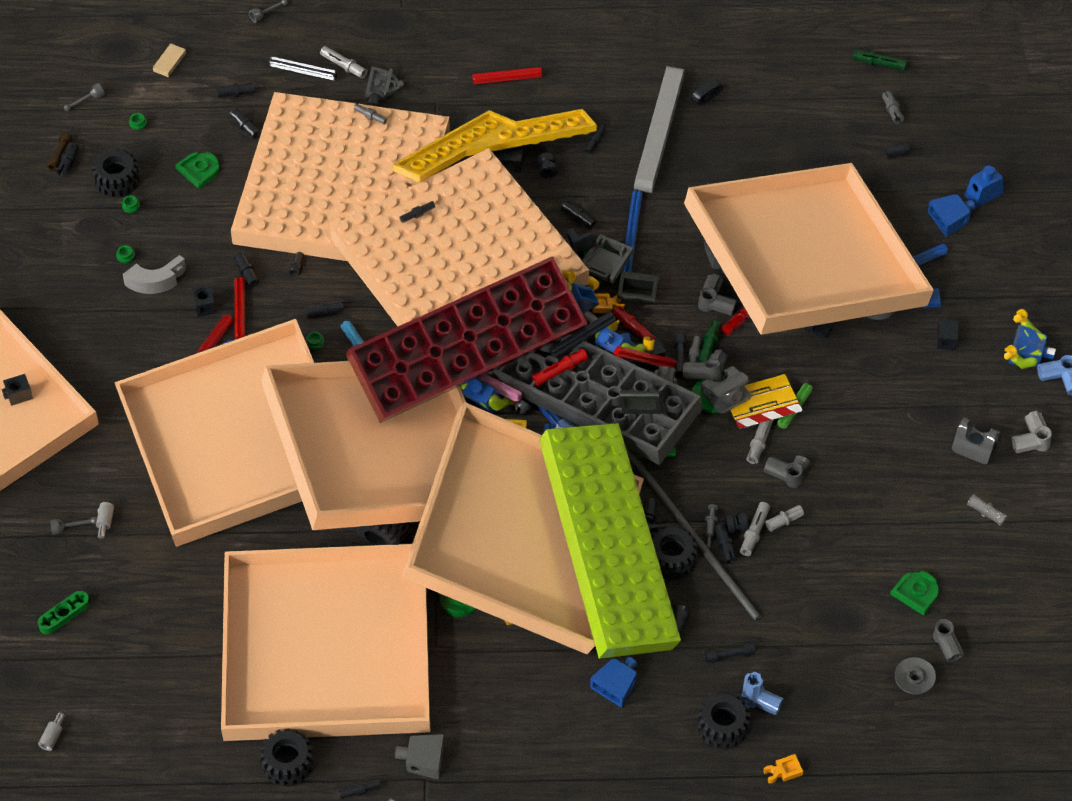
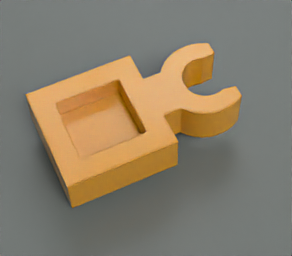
M595 294L599 305L592 308L593 313H611L612 309L618 308V306L624 308L625 305L619 304L622 299H617V296L610 298L609 294Z
M795 754L776 760V766L768 765L763 771L764 774H773V776L768 777V783L776 782L779 777L785 782L803 775V770Z

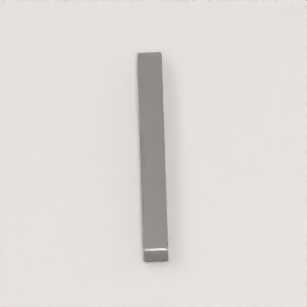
M666 67L637 171L634 190L653 193L682 87L685 69Z

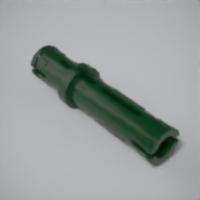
M857 49L854 50L852 59L866 62L868 65L876 64L903 71L907 60L875 54L874 51L866 52Z
M717 320L710 321L709 329L704 335V344L697 363H704L713 354L714 347L719 341L718 334L722 327L721 322Z

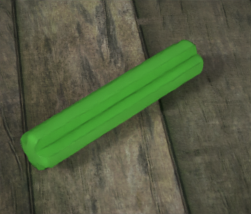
M804 383L796 394L801 407L813 389L808 383ZM797 413L780 417L777 425L782 429H786Z

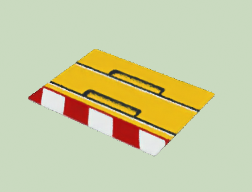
M785 374L744 385L750 392L751 398L731 409L739 429L802 411Z

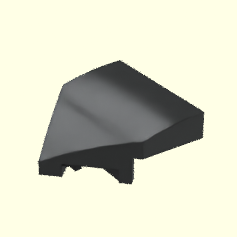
M371 66L364 97L369 98L371 93H378L380 100H384L401 89L404 83L396 78L392 68L388 71Z

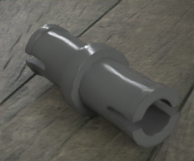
M886 91L888 97L885 93L882 94L886 110L890 113L893 122L899 124L898 117L901 122L904 120V116L900 111V104L895 100L892 91Z

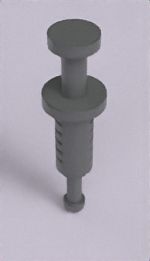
M714 504L708 505L710 516L705 517L707 522L706 537L708 538L706 546L708 549L711 548L710 543L711 538L714 537L715 523L718 522V518L714 516L718 506Z

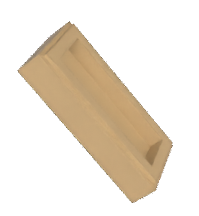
M170 44L153 66V72L169 77L186 55V49Z

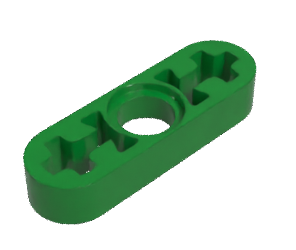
M77 591L40 616L38 619L40 632L47 635L52 634L85 611L90 605L88 594L84 591ZM80 599L81 601L83 600L84 602H83V603H80V602H77V600ZM62 609L69 610L66 616H60L58 613ZM45 622L51 623V625H50V626H47V625H44V623H45Z

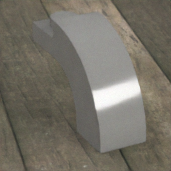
M179 255L164 267L156 270L144 269L135 264L123 273L124 284L129 289L139 293L156 294L165 292L177 285L176 278L186 271L185 260Z

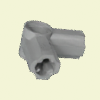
M1037 411L1030 412L1025 416L1030 433L1012 437V445L1016 453L1034 449L1046 451L1051 446L1052 433L1047 427L1042 413Z

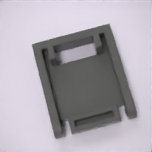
M600 234L596 239L597 246L588 251L582 262L589 269V274L605 281L610 277L609 282L613 284L632 256L633 248ZM608 246L620 251V256L605 250V247Z

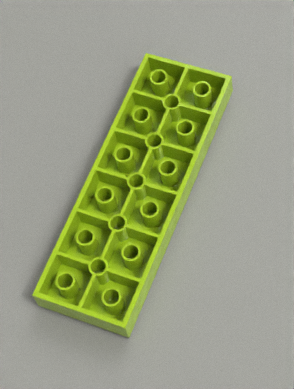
M619 423L547 429L539 439L599 659L673 650L681 641Z

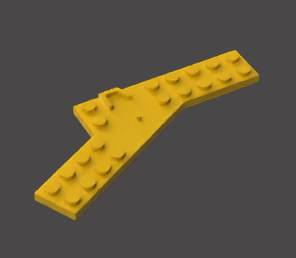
M583 109L521 121H514L489 110L392 164L393 171L416 182H422L455 162L460 161L462 158L476 155L488 148L491 151H497L527 144H538L548 140L554 141L563 137L570 138L579 134H589L596 131L597 125Z

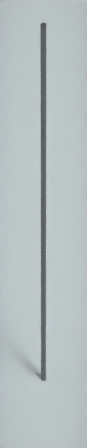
M626 449L629 460L681 527L685 528L684 531L689 530L691 536L695 537L698 549L754 621L759 619L761 615L635 453Z

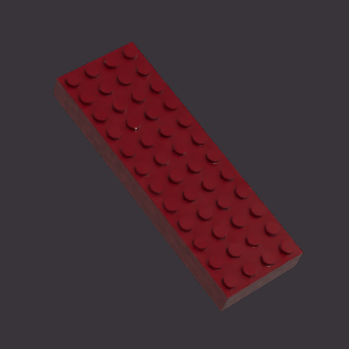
M552 256L350 348L346 356L379 422L382 423L576 333L588 323Z

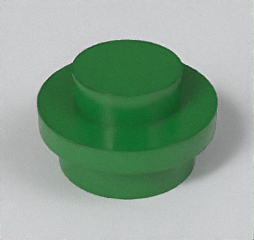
M135 113L130 117L129 125L134 130H141L147 125V119L143 114Z
M130 195L123 199L121 206L125 212L133 213L140 208V202L135 196Z
M127 245L119 247L116 253L117 260L121 263L131 262L135 257L134 250Z
M311 332L306 337L305 342L308 348L317 350L323 347L324 337L319 332Z

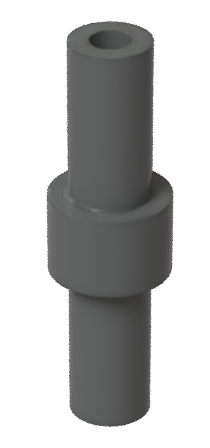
M355 104L354 110L363 114L365 118L375 120L384 125L386 124L387 118L378 114L376 110L372 108L367 109L359 104Z
M699 336L694 337L692 348L689 350L688 357L691 363H697L701 353L700 344L702 338Z

